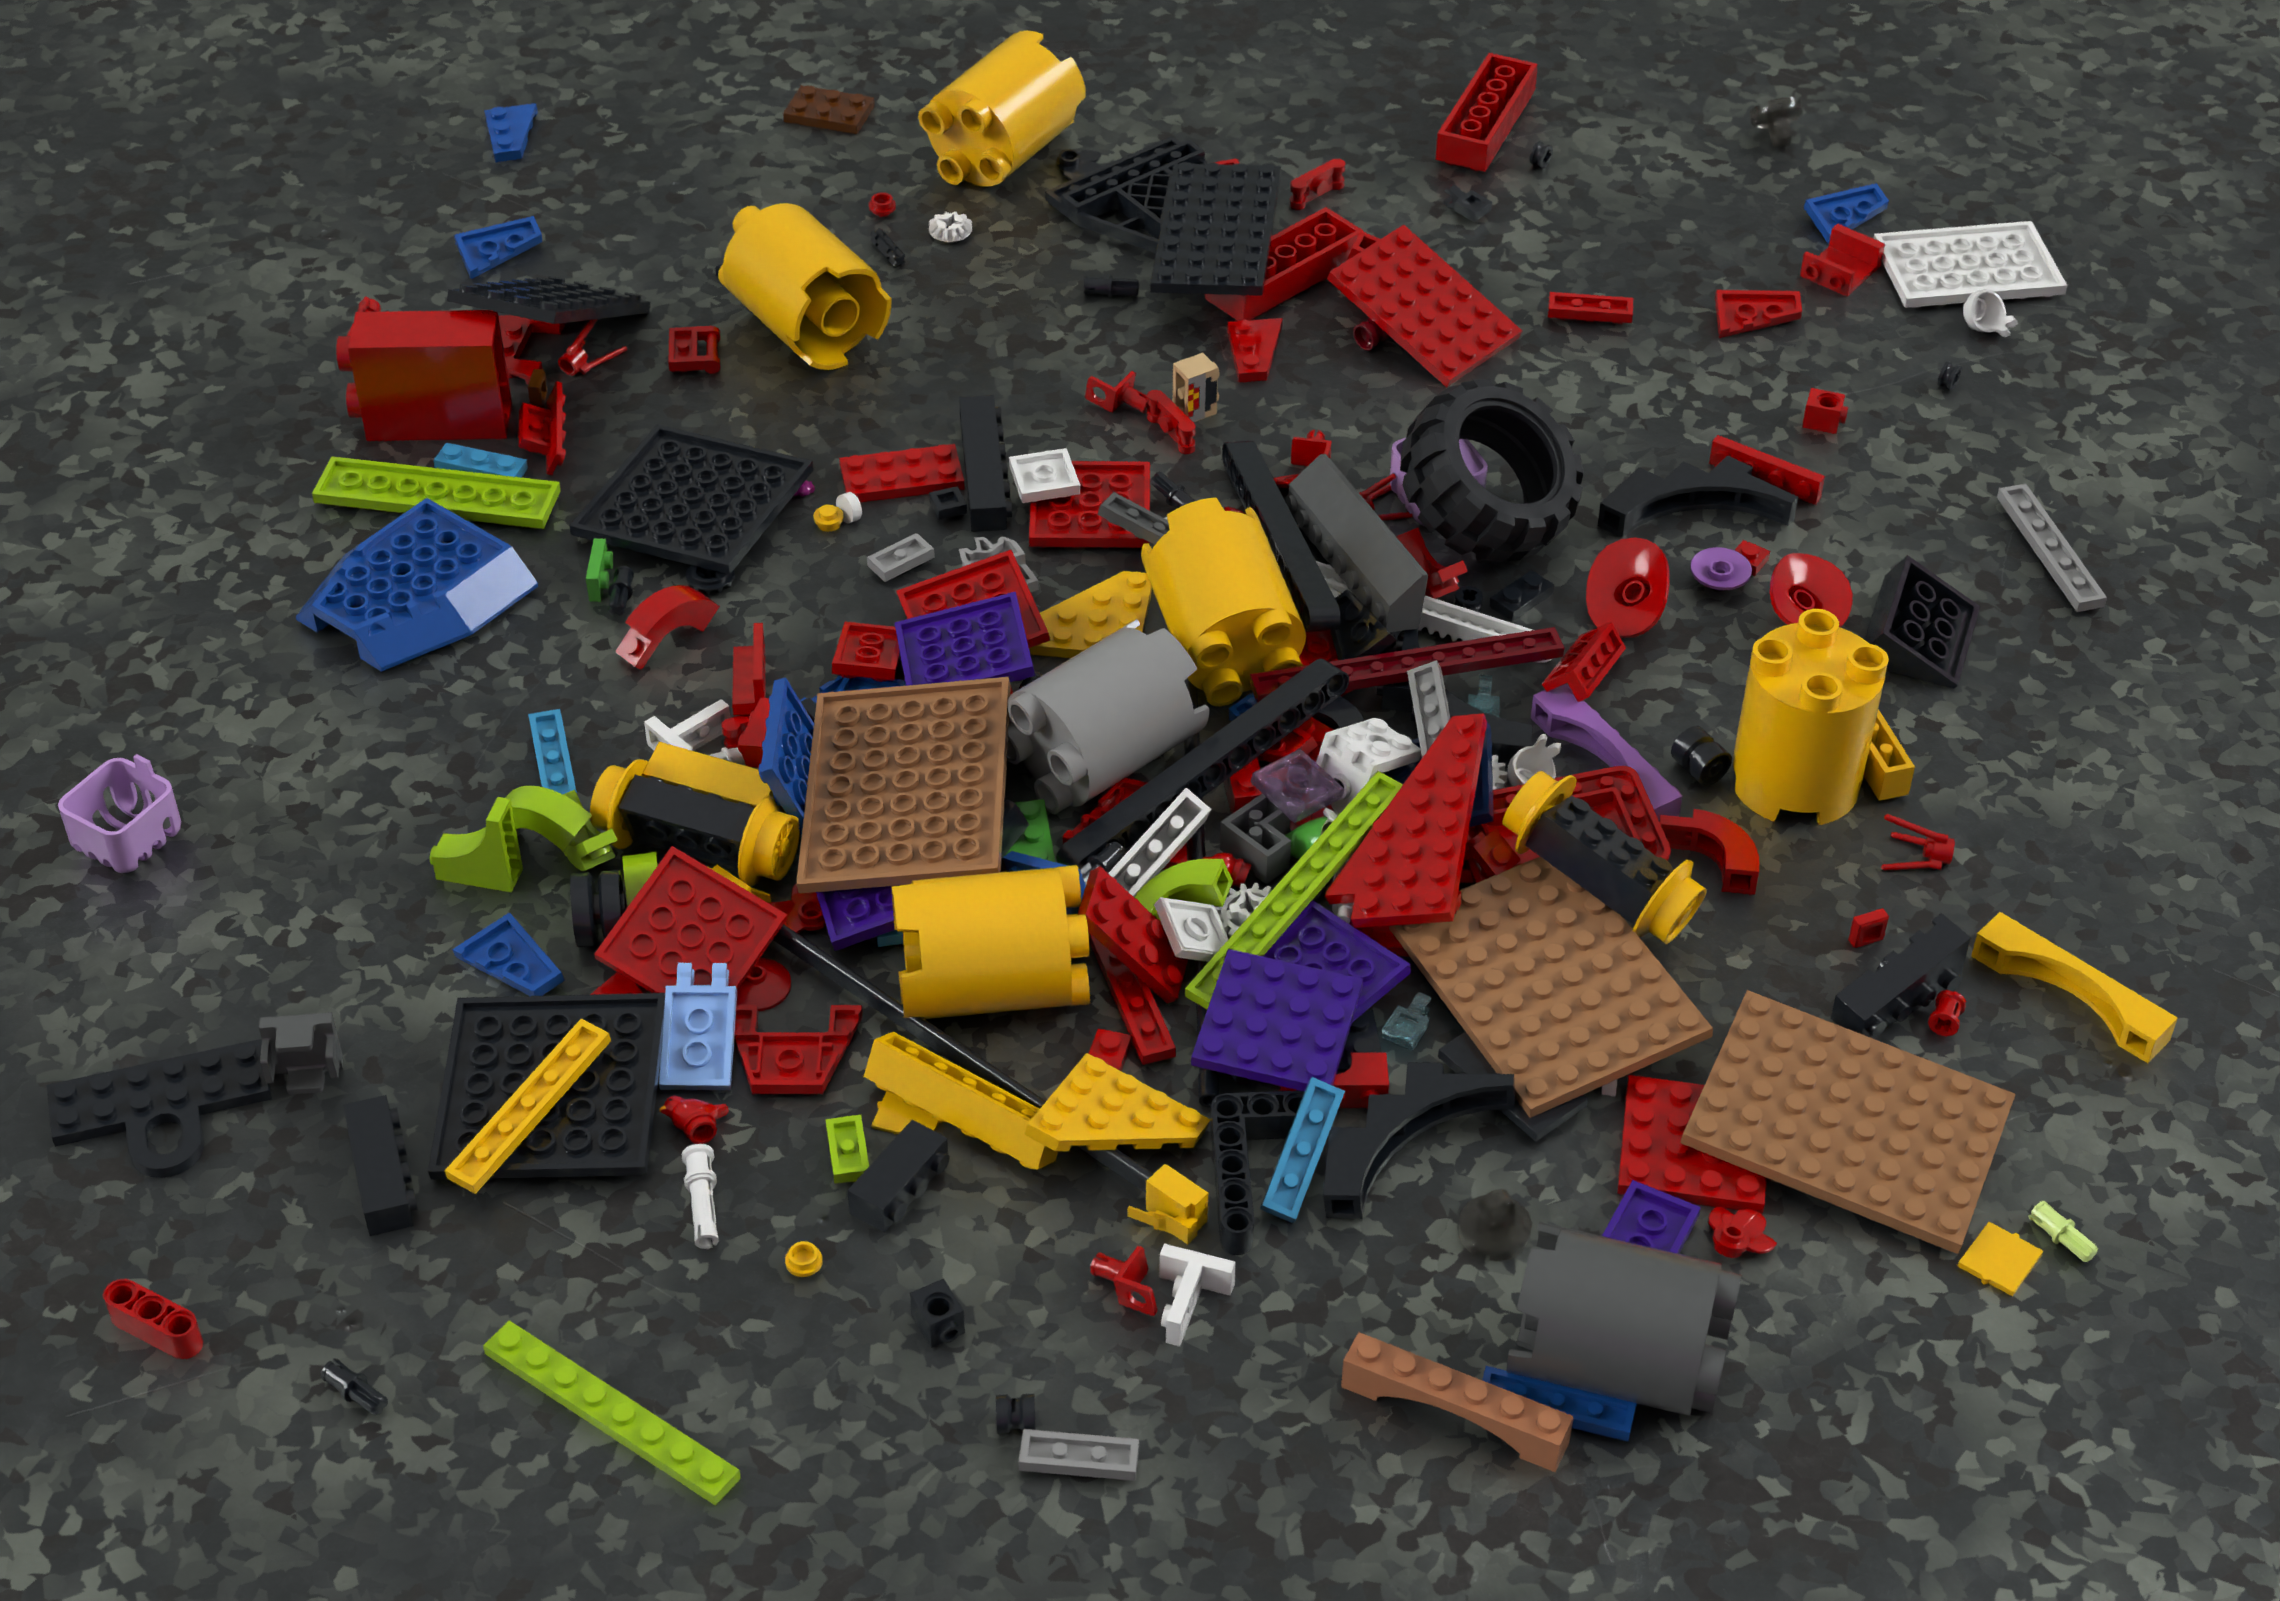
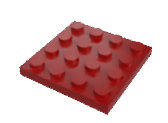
M1072 461L1080 483V494L1030 503L1029 547L1142 548L1143 544H1150L1147 540L1136 537L1132 532L1114 525L1098 515L1100 505L1113 492L1150 511V462Z
M1012 549L896 591L907 619L1016 592L1029 648L1050 641L1049 632Z
M671 846L594 955L595 959L651 993H665L666 986H676L678 963H692V969L695 971L693 985H711L713 963H727V970H729L728 986H736L738 991L786 922L787 914Z
M1628 1075L1617 1194L1625 1195L1632 1180H1635L1692 1204L1711 1207L1721 1206L1733 1210L1751 1209L1763 1213L1766 1177L1680 1143L1705 1085Z

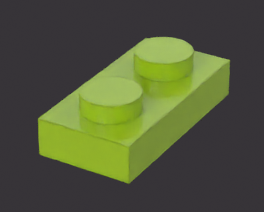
M861 1115L825 1119L834 1183L856 1181L869 1167Z

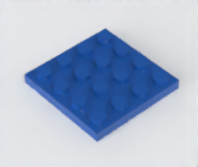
M785 677L774 680L772 695L769 696L770 710L769 716L766 718V736L762 742L763 756L758 770L763 783H767L772 790L777 805L782 806L786 814L798 818L800 836L802 837L814 722Z

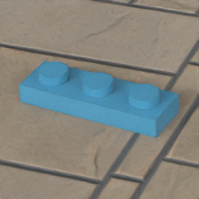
M445 443L433 460L435 468L521 478L528 469L527 459L451 443Z

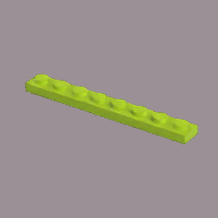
M510 1320L483 1345L485 1355L715 1506L741 1479L738 1468Z

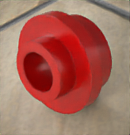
M876 193L869 202L870 212L879 217L888 216L896 209V203L888 193Z

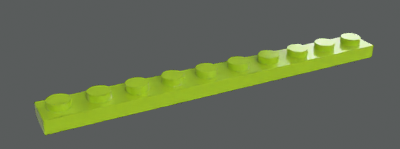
M1377 771L1185 988V997L1208 1009L1228 949L1264 956L1356 851L1372 829L1373 823L1379 819L1403 784Z

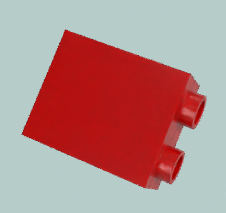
M491 310L355 313L351 335L338 337L336 354L339 370L341 372H353L355 383H348L346 389L347 412L350 418H362L366 441L507 439L512 397L498 312Z

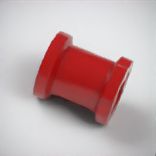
M1943 990L1936 996V1010L1930 1014L1928 1025L1936 1034L1952 1036L1959 1030L1960 1021L1958 1018L1965 1011L1966 999L1956 991Z

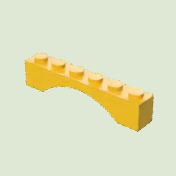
M1999 912L1977 933L1971 957L1999 974H2012L2039 979L2074 994L2088 1004L2104 1020L2118 1046L2144 1062L2149 1063L2171 1040L2178 1019L2176 1016L2005 914Z

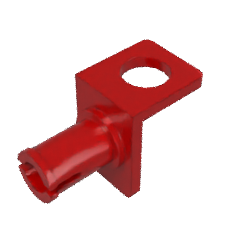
M1131 371L1115 388L1093 376H1090L1087 380L1085 398L1111 413L1123 403L1132 406L1143 414L1150 407L1147 404V395L1134 388L1136 376L1134 371ZM1099 387L1102 389L1106 398H1098L1093 388Z
M1312 430L1307 434V438L1293 437L1291 464L1309 466L1320 454H1326L1331 460L1332 441L1325 440V435L1320 430H1318L1317 436H1314L1315 430Z
M1137 1246L1125 1262L1100 1252L1097 1253V1258H1093L1091 1263V1274L1114 1281L1120 1305L1155 1316L1158 1310L1153 1289L1140 1284L1149 1270L1144 1248ZM1135 1291L1143 1296L1146 1303H1141L1133 1298V1292Z

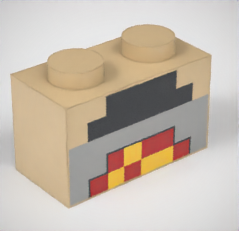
M1204 353L1173 363V403L1193 422L1217 414V401L1219 400L1217 388L1220 372L1217 364L1212 362Z

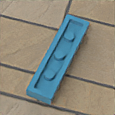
M560 709L528 714L541 786L561 794L574 789L576 791Z
M1311 1077L1260 1206L1261 1210L1291 1223L1295 1222L1345 1093L1344 1090Z

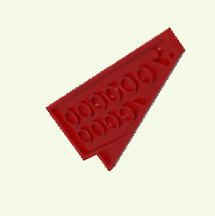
M1484 713L1451 717L1382 815L1373 823L1372 829L1326 891L1325 896L1329 904L1354 903L1351 914V922L1354 928L1453 922L1487 727Z

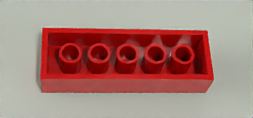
M1488 53L1437 133L1435 160L1449 165L1467 167L1474 171L1486 172L1535 91L1538 64Z
M1325 207L1272 236L1263 296L1205 294V299L1237 321L1251 320L1326 279L1331 270L1347 261L1360 231L1364 230Z

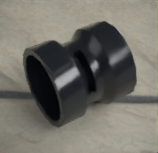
M1008 1394L996 1395L997 1434H1009L1014 1429H1020L1022 1432L1023 1429L1035 1430V1394H1022L1020 1398H1011Z

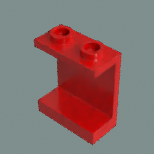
M1837 223L1832 228L1829 247L1818 256L1808 251L1804 253L1800 276L1848 297L1881 267L1885 243Z

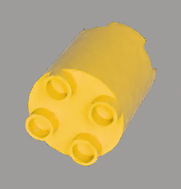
M1020 31L1008 37L935 95L930 103L919 111L918 119L939 157L937 169L941 177L953 185H957L963 180L983 187L997 185L1074 122L1073 119L1077 106L1086 97L1084 81L1073 58L1070 57L1060 62L1053 53L1039 44L1043 40L1042 33Z
M783 203L772 205L762 210L755 206H747L737 213L733 221L735 234L727 246L723 264L718 272V279L724 287L811 367L821 370L844 367L848 365V360L844 354L855 347L867 334L877 340L880 338L889 320L891 297L882 289L877 273L807 210L798 205Z
M1206 498L1183 505L1167 514L1170 530L1159 539L1153 549L1149 543L1143 544L1141 558L1169 632L1181 643L1197 667V670L1188 677V680L1195 687L1204 691L1209 704L1225 706L1239 699L1243 692L1252 690L1250 674L1303 666L1299 656L1305 645L1306 632L1256 512L1251 507L1245 510L1246 514L1225 511L1217 498Z
M1823 609L1807 610L1800 615L1798 623L1776 628L1758 639L1753 645L1733 754V768L1736 774L1735 793L1749 809L1771 821H1775L1780 809L1800 813L1817 812V822L1819 825L1827 824L1846 815L1854 807L1858 799L1889 658L1882 648L1869 644L1858 635L1840 628L1837 617L1829 611Z
M1077 865L912 880V884L892 887L894 928L897 931L903 932L906 970L899 971L898 973L904 1018L924 1017L925 1019L1090 1004L1086 963L1071 964V958L1089 957L1086 915L1067 914L1066 908L1080 907L1081 904L1080 878Z

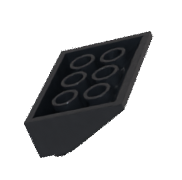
M1907 555L1884 576L1864 640L1869 644L1882 648L1887 653L1889 661L1886 671L1956 688L1959 684L1981 606Z

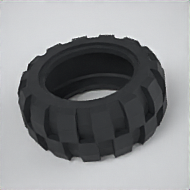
M1491 379L1472 380L1448 387L1435 396L1417 415L1408 427L1407 437L1403 441L1400 470L1407 473L1403 478L1402 486L1408 502L1416 503L1420 510L1418 519L1430 533L1436 530L1446 539L1444 545L1461 555L1473 552L1476 554L1478 561L1493 563L1505 562L1506 560H1522L1535 555L1568 526L1569 520L1576 514L1581 499L1583 487L1580 484L1584 474L1581 456L1573 453L1572 446L1575 440L1566 425H1559L1550 415L1553 410L1538 397L1531 400L1523 395V388L1507 382L1498 383L1493 386ZM1459 439L1479 442L1497 452L1515 472L1522 488L1524 504L1503 500L1480 485L1472 476L1463 460Z

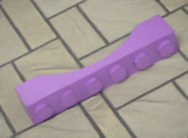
M1567 684L1547 692L1543 690L1533 695L1531 719L1549 737L1565 740L1583 747L1598 756L1610 767L1628 766L1633 768L1639 774L1658 820L1660 815H1680L1683 796L1679 790L1662 777L1659 771L1652 767L1640 755L1637 749L1631 747L1616 729L1604 721L1596 710H1593L1584 700L1578 702Z

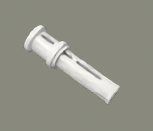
M693 1144L682 1152V1162L687 1168L684 1184L691 1193L695 1245L701 1249L712 1248V1244L716 1246L719 1242L713 1201V1189L717 1183L716 1174L712 1171L711 1162L714 1160V1151L706 1144Z

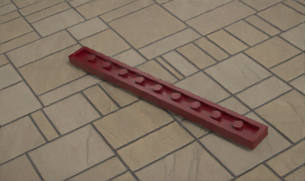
M1551 627L1331 661L1329 663L1347 673L1349 684L1346 691L1409 681L1408 670L1436 660L1441 667L1442 675L1445 676L1560 658L1564 656L1565 647L1556 628ZM1308 665L1250 674V686L1256 702L1258 703Z

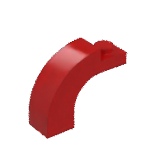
M1418 527L1396 536L1428 574L1425 596L1436 599L1459 589L1457 584L1459 579L1457 576L1468 572L1464 561L1448 567L1440 565L1429 553Z
M676 585L659 590L646 598L627 618L625 623L631 628L615 652L634 667L642 670L661 640L669 632L685 625L704 632L720 606L689 586Z
M1693 809L1692 818L1660 815L1659 822L1671 849L1702 853L1710 857L1718 865L1722 875L1721 892L1755 895L1759 877V854L1751 837L1740 826L1721 815L1700 809Z

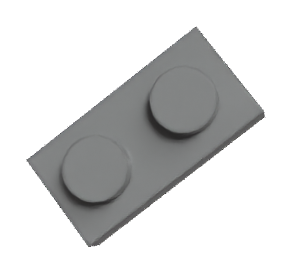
M915 533L868 556L867 566L886 582L935 558L934 548L920 535Z

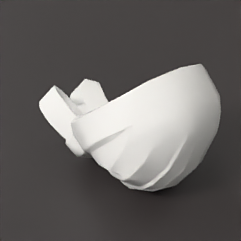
M1984 289L1972 293L1963 306L1964 319L1972 330L1983 333L1997 332L2002 337L2010 336L2008 328L2018 324L2013 315L2006 316L2004 302L1992 290Z
M1541 734L1533 746L1520 749L1508 764L1507 777L1511 786L1525 784L1539 771H1544L1552 778H1555L1556 770L1552 758L1560 753L1561 743H1553L1546 747L1547 735Z

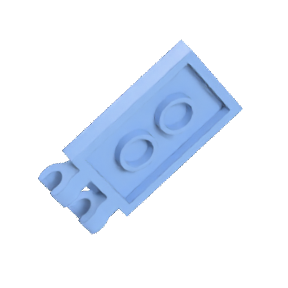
M678 963L676 986H666L659 1087L661 1090H731L737 988L736 986H728L729 970H727V963H713L711 985H693L695 971L692 969V963Z

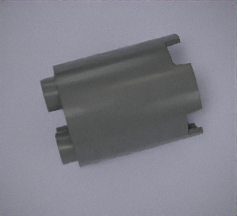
M1539 1222L1537 1246L1544 1249L1531 1248L1517 1306V1310L1523 1312V1318L1516 1345L1530 1349L1533 1352L1510 1349L1507 1373L1690 1416L1691 1409L1713 1413L1726 1349L1706 1345V1337L1708 1335L1728 1340L1742 1275L1721 1270V1263Z

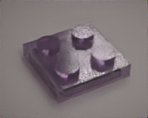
M1301 749L1253 773L1250 781L1294 823L1341 799L1345 790Z

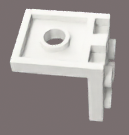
M1371 718L1325 733L1305 796L1313 791L1320 798L1326 796L1335 813L1339 815L1377 771L1383 773L1419 761L1421 748L1413 744L1409 737L1397 733L1388 727L1384 720L1378 718ZM1338 779L1344 785V794H1342L1338 789Z

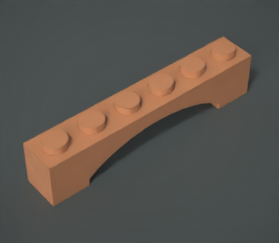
M1358 1332L1343 1360L1342 1388L1377 1401L1378 1397H1396L1422 1402L1452 1412L1483 1427L1505 1441L1520 1453V1459L1556 1472L1569 1445L1574 1416Z

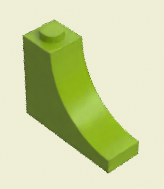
M497 797L486 818V827L468 834L443 833L437 846L434 845L430 852V864L434 867L436 880L512 893L523 871L511 799Z

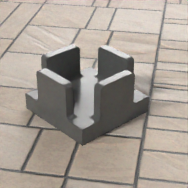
M332 1012L260 1018L259 1030L262 1038L260 1064L266 1083H274V1074H288L286 1088L288 1094L291 1095L322 1092L324 1089L325 1072L328 1070L330 1078H338L339 1069H343L344 1058Z

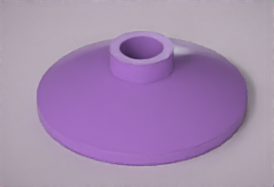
M1715 547L1704 549L1692 558L1690 565L1691 573L1699 583L1716 590L1740 588L1750 580L1752 574V566L1748 559L1739 552L1728 548Z

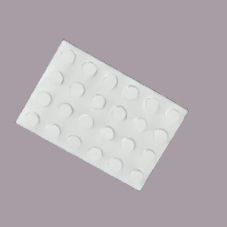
M2032 221L1874 234L1873 239L1885 243L1882 263L1905 308L1965 303L1972 293L1984 289L1994 291L2002 300L2039 296L2050 297L2066 293L2067 284Z

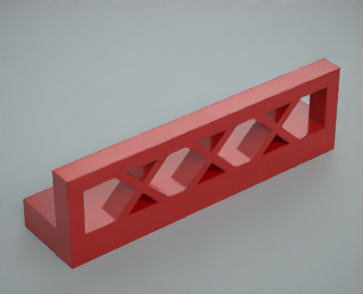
M1612 622L1581 634L1543 681L1542 686L1546 692L1568 683L1578 702L1590 697L1626 649Z
M753 623V646H740L733 649V715H749L755 710L760 697L766 698V653L763 623Z

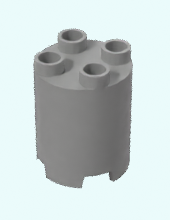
M1138 619L1010 695L1007 701L1009 712L1007 760L1015 765L1022 761L1024 762L1032 776L1036 779L1034 789L1039 800L1044 799L1048 812L1057 814L1069 806L1077 807L1083 805L1192 737L1206 726L1209 718V707L1202 705L1193 709L1192 700L1184 682L1197 670V667L1181 643L1165 628L1146 635L1135 629L1140 626Z

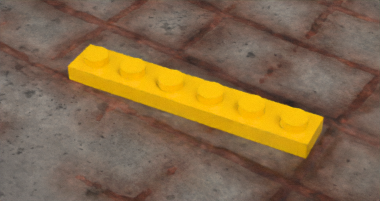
M580 1019L446 1168L447 1179L476 1194L611 1042L609 1033Z

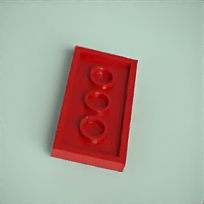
M955 444L839 458L845 493L852 492L857 496L860 503L926 495L930 492L958 486L959 490H965L964 477Z
M1101 866L1091 870L1077 915H1086L1088 932L1167 1004L1177 1000L1188 959L1175 957L1161 921L1123 888L1115 878L1109 875Z

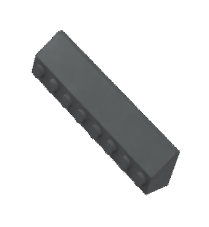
M1320 454L1289 484L1288 496L1285 497V502L1295 522L1329 562L1335 572L1342 578L1347 587L1389 632L1419 629L1428 574L1326 454Z

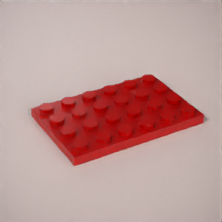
M1405 225L1400 226L1331 270L1327 277L1328 281L1446 388L1519 339L1523 332Z

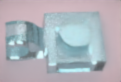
M1479 674L1478 695L1469 694L1468 704L1487 714L1499 717L1500 697L1491 696L1492 675Z
M1418 992L1408 1009L1398 1005L1382 1028V1038L1413 1051L1429 1027V1018L1427 1016L1430 1013V1008L1427 1005L1431 1001V997Z

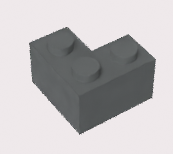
M1269 790L1265 791L1221 821L1220 850L1224 853H1231L1234 858H1242L1244 862L1251 864L1249 872L1267 885L1290 868L1291 840L1285 834L1290 832L1291 806Z

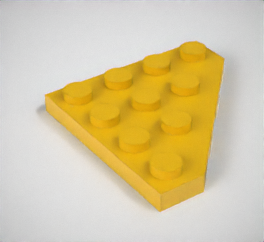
M1122 571L1040 612L1049 632L1050 641L1029 648L1030 654L1072 658L1138 619L1140 626L1135 629L1144 633L1153 589L1147 573Z
M1086 1053L1028 1122L1024 1135L1054 1151H1069L1071 1146L1086 1145L1089 1151L1115 1150L1117 1145L1132 1144L1134 1149H1161L1163 1143H1178L1180 1148H1193L1207 1130L1211 1119L1203 1116L1197 1110L1168 1097L1165 1093L1138 1081L1132 1075L1125 1074L1108 1065L1102 1059Z

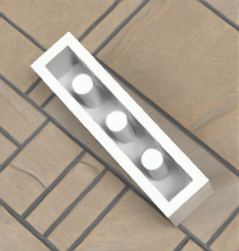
M1185 788L1108 874L1135 897L1138 891L1149 880L1159 874L1204 824L1211 808Z

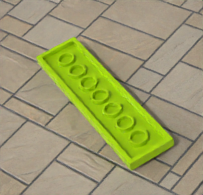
M331 456L312 492L313 502L319 504L399 513L407 512L425 498H428L465 520L544 529L561 489L560 483L556 481Z

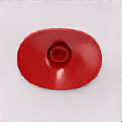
M1635 537L1620 539L1611 543L1597 555L1590 568L1586 587L1588 614L1596 627L1612 622L1620 638H1634L1646 633L1656 625L1665 609L1669 593L1670 573L1668 560L1664 552L1655 543L1647 539Z
M1792 553L1784 556L1777 563L1770 581L1771 603L1775 613L1787 625L1798 623L1799 617L1803 612L1810 609H1823L1837 617L1840 628L1844 625L1851 612L1853 593L1850 582L1834 564L1818 556Z

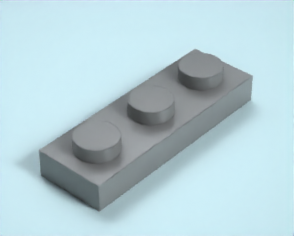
M1023 1429L1019 1471L1135 1481L1139 1455V1439Z

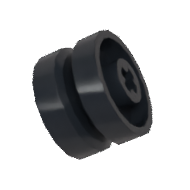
M620 870L601 872L598 881V893L595 890L593 876L589 872L571 874V911L577 947L596 945L599 936L598 924H601L605 940L627 909L626 894L623 891Z

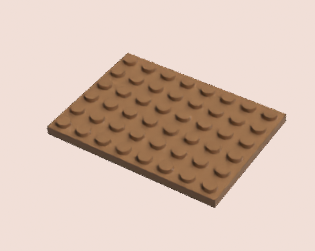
M1009 677L817 693L796 882L799 893L912 884V880L1001 872L1009 726L1007 701L1011 690Z
M1537 857L1504 871L1497 876L1495 875L1459 890L1461 891V906L1457 913L1454 914L1453 922L1389 926L1390 931L1495 1072L1499 1074H1514L1516 1100L1530 1118L1712 1037L1713 1027L1636 932L1633 931L1627 921L1542 857Z
M1747 990L1680 1143L1958 1254L2016 1094Z

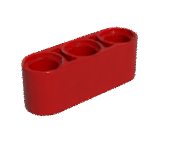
M118 1279L107 1285L103 1298L112 1323L116 1327L178 1359H189L201 1351L203 1339L196 1317L190 1310L132 1280Z

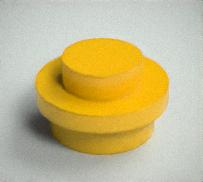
M824 505L818 508L813 515L814 522L818 528L825 532L837 530L844 519L843 511L833 505Z
M807 1241L797 1242L792 1245L785 1257L787 1270L797 1277L814 1275L820 1270L823 1263L820 1250L814 1244Z

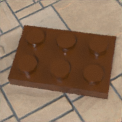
M801 85L783 112V120L787 123L858 134L874 108V97Z

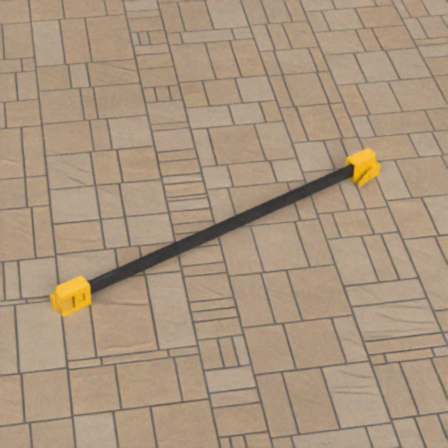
M719 865L710 868L765 902H771L770 894L751 888ZM783 924L773 940L956 1065L1039 1109L1046 1102L922 1017L904 1018L903 1004ZM1086 1145L1077 1146L1146 1193V1210L1149 1212L1128 1206V1217L1152 1225L1156 1230L1166 1231L1187 1245L1197 1236V1231L1208 1222L1209 1193L1167 1164H1164L1153 1174L1118 1149L1089 1151Z

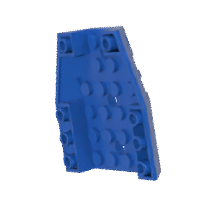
M425 498L346 553L296 615V620L317 633L330 624L349 635L357 642L360 659L382 672L473 635L536 589L538 582L511 545L432 500Z

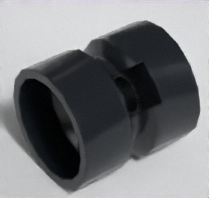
M1692 726L1686 729L1677 737L1671 747L1672 758L1683 768L1690 770L1689 774L1703 786H1710L1718 782L1728 772L1732 764L1731 754L1719 743L1715 742L1713 737L1700 726Z

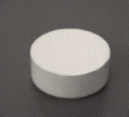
M847 492L837 497L836 506L843 511V521L849 524L860 520L862 507L857 496L852 492Z

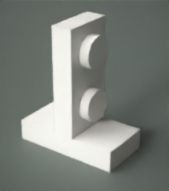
M721 699L683 722L678 723L671 729L657 717L653 716L644 721L647 745L655 750L658 742H663L695 751L723 734L722 722L730 718L729 705Z
M1168 1244L1163 1245L1160 1253L1159 1278L1175 1281L1172 1290L1174 1301L1172 1305L1166 1304L1161 1319V1326L1166 1327V1343L1181 1346L1201 1289L1231 1295L1235 1284V1261Z

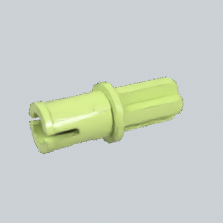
M2046 1201L2039 1202L2030 1212L2032 1214L2029 1215V1219L2044 1229L2052 1237L2053 1243L2058 1244L2061 1242L2083 1262H2089L2098 1252L2097 1246L2074 1228L2075 1222L2072 1219L2067 1220Z

